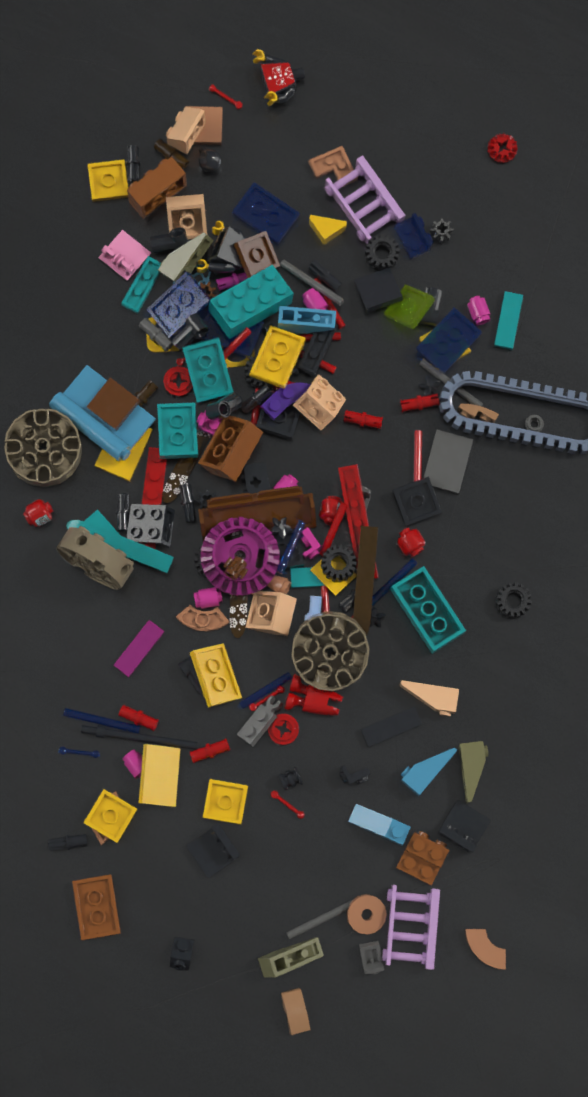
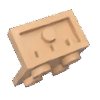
M317 375L307 391L295 401L293 406L316 427L322 430L336 417L346 399L326 379Z

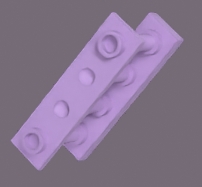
M363 155L356 160L355 170L337 182L332 183L330 178L326 179L324 188L330 197H334L356 228V234L359 239L365 241L366 244L371 239L370 234L389 221L395 220L397 224L404 221L405 214ZM359 175L364 176L366 184L343 198L338 189ZM368 191H374L377 199L354 214L348 204ZM380 205L385 206L388 210L387 214L367 228H364L359 219Z
M392 885V889H388L387 901L391 902L387 949H383L382 961H386L385 965H390L391 960L421 962V964L425 965V969H434L440 889H431V893L426 895L396 892L397 885ZM396 900L426 902V905H430L429 913L395 912ZM394 920L425 922L428 925L427 933L424 932V934L393 932ZM392 939L423 942L426 945V953L392 952Z

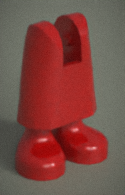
M293 675L289 691L305 694L306 697L302 698L289 692L284 709L291 710L294 706H302L303 712L331 716L339 714L340 709L328 706L327 703L328 700L342 702L343 696L334 691L317 689L310 684L306 686L301 683L299 675Z

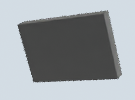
M436 430L424 478L429 476L433 488L459 494L473 439Z

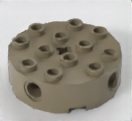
M34 409L26 411L13 421L6 432L4 449L7 462L17 477L30 485L49 487L61 484L73 475L80 464L82 444L78 430L69 417L57 410ZM41 445L44 446V447L46 446L47 449H46V450H43V449L41 450V449H40V446H41Z
M79 526V528L69 527L56 547L58 553L74 567H80L85 571L84 574L111 589H121L134 570V563L125 558L127 556L125 552L120 549L115 550L104 542V538L97 533L92 535L82 526Z
M325 611L312 615L300 625L293 638L291 656L296 671L306 683L320 690L336 691L348 687L361 677L368 665L369 644L365 631L355 619L342 612ZM333 647V650L335 652H332L331 655L327 654V650L325 649Z

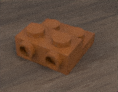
M419 831L418 834L414 832L396 868L432 886L449 849L446 848L447 844L442 841L436 840V842L429 840V835L422 831Z

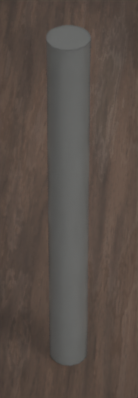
M282 260L280 263L281 267L338 305H342L344 302L343 298L286 260Z
M424 358L419 363L420 366L444 384L451 380ZM462 387L455 391L469 403L482 407L483 403Z
M351 901L286 932L289 939L346 912Z

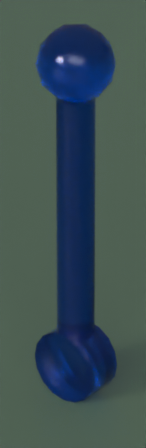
M65 747L59 748L61 754L91 755L94 758L100 755L97 750L90 752L66 749Z

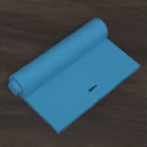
M86 365L64 393L59 392L52 398L49 407L69 417L80 432L117 461H125L131 453L130 450L149 429L156 418L137 405L117 431L87 408V405L107 380Z

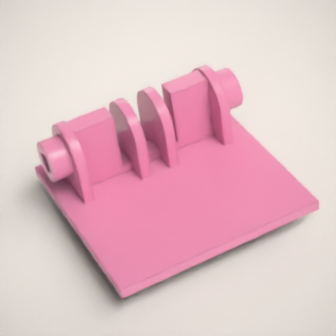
M122 230L109 246L105 245L103 247V253L98 258L128 281L151 252Z

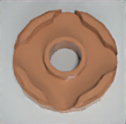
M364 894L357 896L349 904L347 919L355 931L368 935L382 928L386 920V909L380 899ZM365 909L371 910L372 914L369 919H363L361 916Z

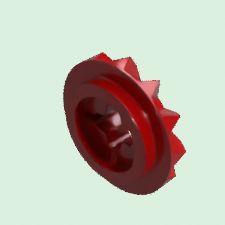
M505 133L496 134L490 139L488 144L489 155L497 162L504 163L512 160L518 150L517 142L512 138V135L509 136ZM507 143V150L503 149L502 151H500V153H498L500 148L499 144L503 145Z
M182 366L172 367L164 376L165 389L171 395L179 397L186 395L192 390L193 385L187 368ZM178 374H180L181 380L184 381L179 389L177 384L173 383V381L177 380Z
M276 715L277 718L268 728V734L275 743L287 745L297 738L299 733L298 723L291 715ZM286 721V728L292 732H285L284 735L280 737V730H278V728H275V726L282 727Z

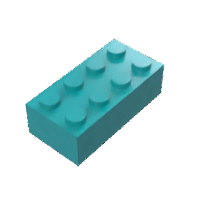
M272 264L210 299L209 312L227 337L231 339L241 333L246 327L250 328L278 312L280 306L287 307L292 304L294 293Z
M424 566L391 586L392 594L431 654L466 632L464 626Z

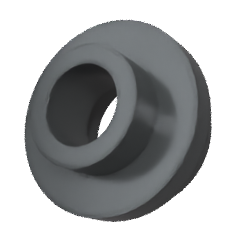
M530 415L525 421L526 430L541 432L544 427V421L538 415ZM531 422H536L537 427H532Z

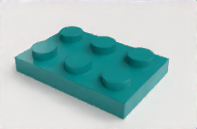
M219 337L182 347L197 403L233 392Z
M195 403L157 404L160 459L198 457Z

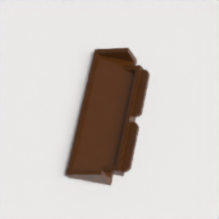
M299 486L263 490L254 494L242 493L215 497L207 500L208 508L198 509L203 542L212 528L229 518H251L262 523L270 531L275 526L272 518L280 521L286 517L285 525L290 526L291 529L298 528L302 530L317 527L313 494H303L302 487ZM232 533L226 535L224 540H232Z

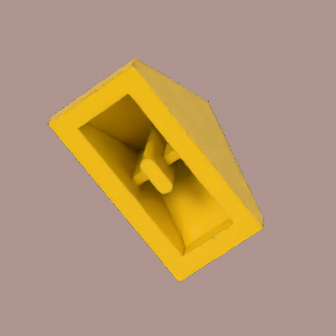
M310 215L309 225L325 245L346 231L347 221Z

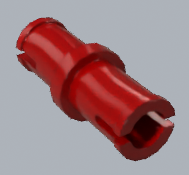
M438 393L423 397L418 395L417 398L400 400L402 412L415 409L420 411L426 407L440 405Z
M346 410L343 422L360 424V427L365 425L381 429L383 417L368 415L367 412L358 413Z
M124 704L118 715L134 722L137 726L142 725L152 731H155L159 722L158 719L144 714L143 711H136Z
M227 739L213 744H205V747L190 751V756L193 763L209 757L212 759L214 755L225 751H230Z

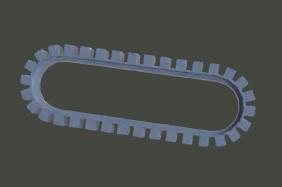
M470 371L462 372L461 378L459 374H456L450 381H447L442 389L443 391L439 398V401L442 402L439 406L440 412H447L443 417L444 420L448 423L453 419L454 423L451 427L457 430L462 424L464 425L463 432L470 433L472 427H475V435L482 436L485 429L487 430L486 437L493 438L496 432H499L498 439L505 440L507 434H510V442L516 443L519 440V436H521V444L528 445L531 439H534L532 446L540 447L542 441H545L544 448L552 449L554 443H556V451L563 452L566 446H568L567 453L575 454L578 447L580 454L588 453V439L576 440L466 418L459 415L452 404L454 392L462 386H476L582 407L588 410L587 393L580 392L577 398H574L575 391L568 390L565 396H563L564 389L557 387L553 394L551 393L552 386L545 385L542 391H539L541 384L533 383L531 389H528L529 382L523 380L519 387H517V379L510 378L508 384H505L506 377L498 376L496 382H493L494 375L488 373L485 379L482 380L483 372L475 371L473 378L470 376Z

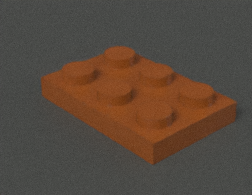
M112 875L72 881L81 940L121 934Z

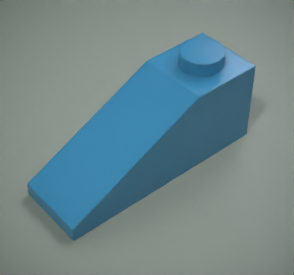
M280 306L278 328L297 335L335 330L336 311Z
M452 748L417 763L412 768L408 766L401 774L404 777L401 782L419 796L455 754L457 749Z
M358 804L355 805L348 822L400 846L403 845L411 828L395 819Z

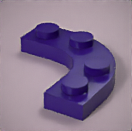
M288 384L285 389H278L260 407L274 420L284 409L294 404L311 384Z

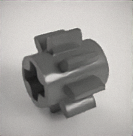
M441 218L440 222H433V227L435 228L430 229V233H434L433 240L438 239L440 243L444 239L450 240L451 236L449 234L454 231L453 228H449L450 221L445 222Z

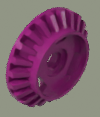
M229 518L218 523L205 537L201 548V565L205 576L214 587L230 595L246 596L262 590L272 581L279 566L280 553L272 532L262 523L251 518ZM233 532H242V537L225 542L224 537ZM258 549L265 550L262 568L255 567ZM242 551L246 555L244 561L247 563L245 568L248 571L242 580L239 577L237 580H232L219 568V565L221 563L225 564L229 557L234 559L235 553Z

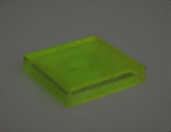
M405 284L400 291L403 301L391 304L384 314L393 321L415 329L435 299L432 295Z

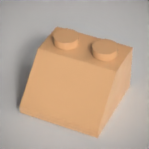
M185 107L183 112L179 111L174 127H170L166 133L168 145L188 154L205 125V111L202 109Z
M203 194L166 197L169 233L175 228H184L188 239H194L203 232L207 234Z
M258 591L254 593L246 628L274 635L288 636L297 599L281 592Z

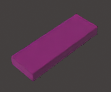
M148 620L115 662L114 667L127 677H130L164 634V631Z

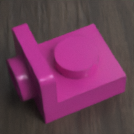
M205 410L204 413L201 412L196 422L199 423V430L213 436L222 419L213 421L208 419Z
M306 528L302 531L303 537L301 540L306 548L310 546V549L303 553V558L307 559L309 557V559H312L319 554L321 546L310 529Z

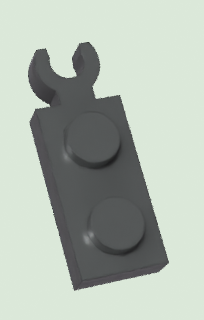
M272 695L267 699V705L264 707L261 704L237 734L252 747H254L277 718L274 712L279 711L283 706L281 701L273 705L276 699Z

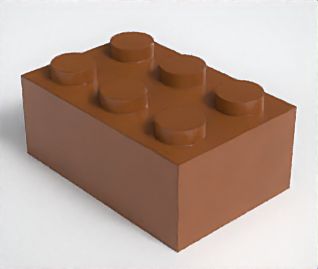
M170 157L168 160H162L156 169L147 171L143 176L144 178L138 182H133L128 187L129 203L144 219L165 203L166 197H173L187 186L186 173L173 157Z
M229 415L222 419L198 464L213 475L236 482L263 432L250 421Z

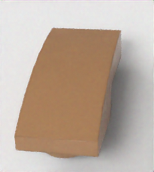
M460 404L457 410L460 413L459 415L475 419L478 415L481 421L495 423L499 414L492 410L473 404Z
M297 988L282 992L281 997L290 1034L294 1035L310 1030L301 989Z

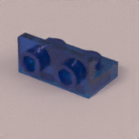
M416 213L412 214L411 218L394 226L410 259L431 251L433 243L431 235L429 233L426 234L423 228L425 227L423 219L418 217Z

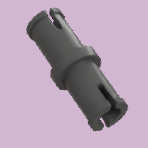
M144 318L140 322L139 328L145 331L150 336V340L158 343L164 351H168L173 346L171 340L162 333L163 330L157 328L148 318Z

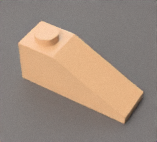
M401 680V688L434 711L440 712L439 715L450 717L451 714L456 713L459 689Z

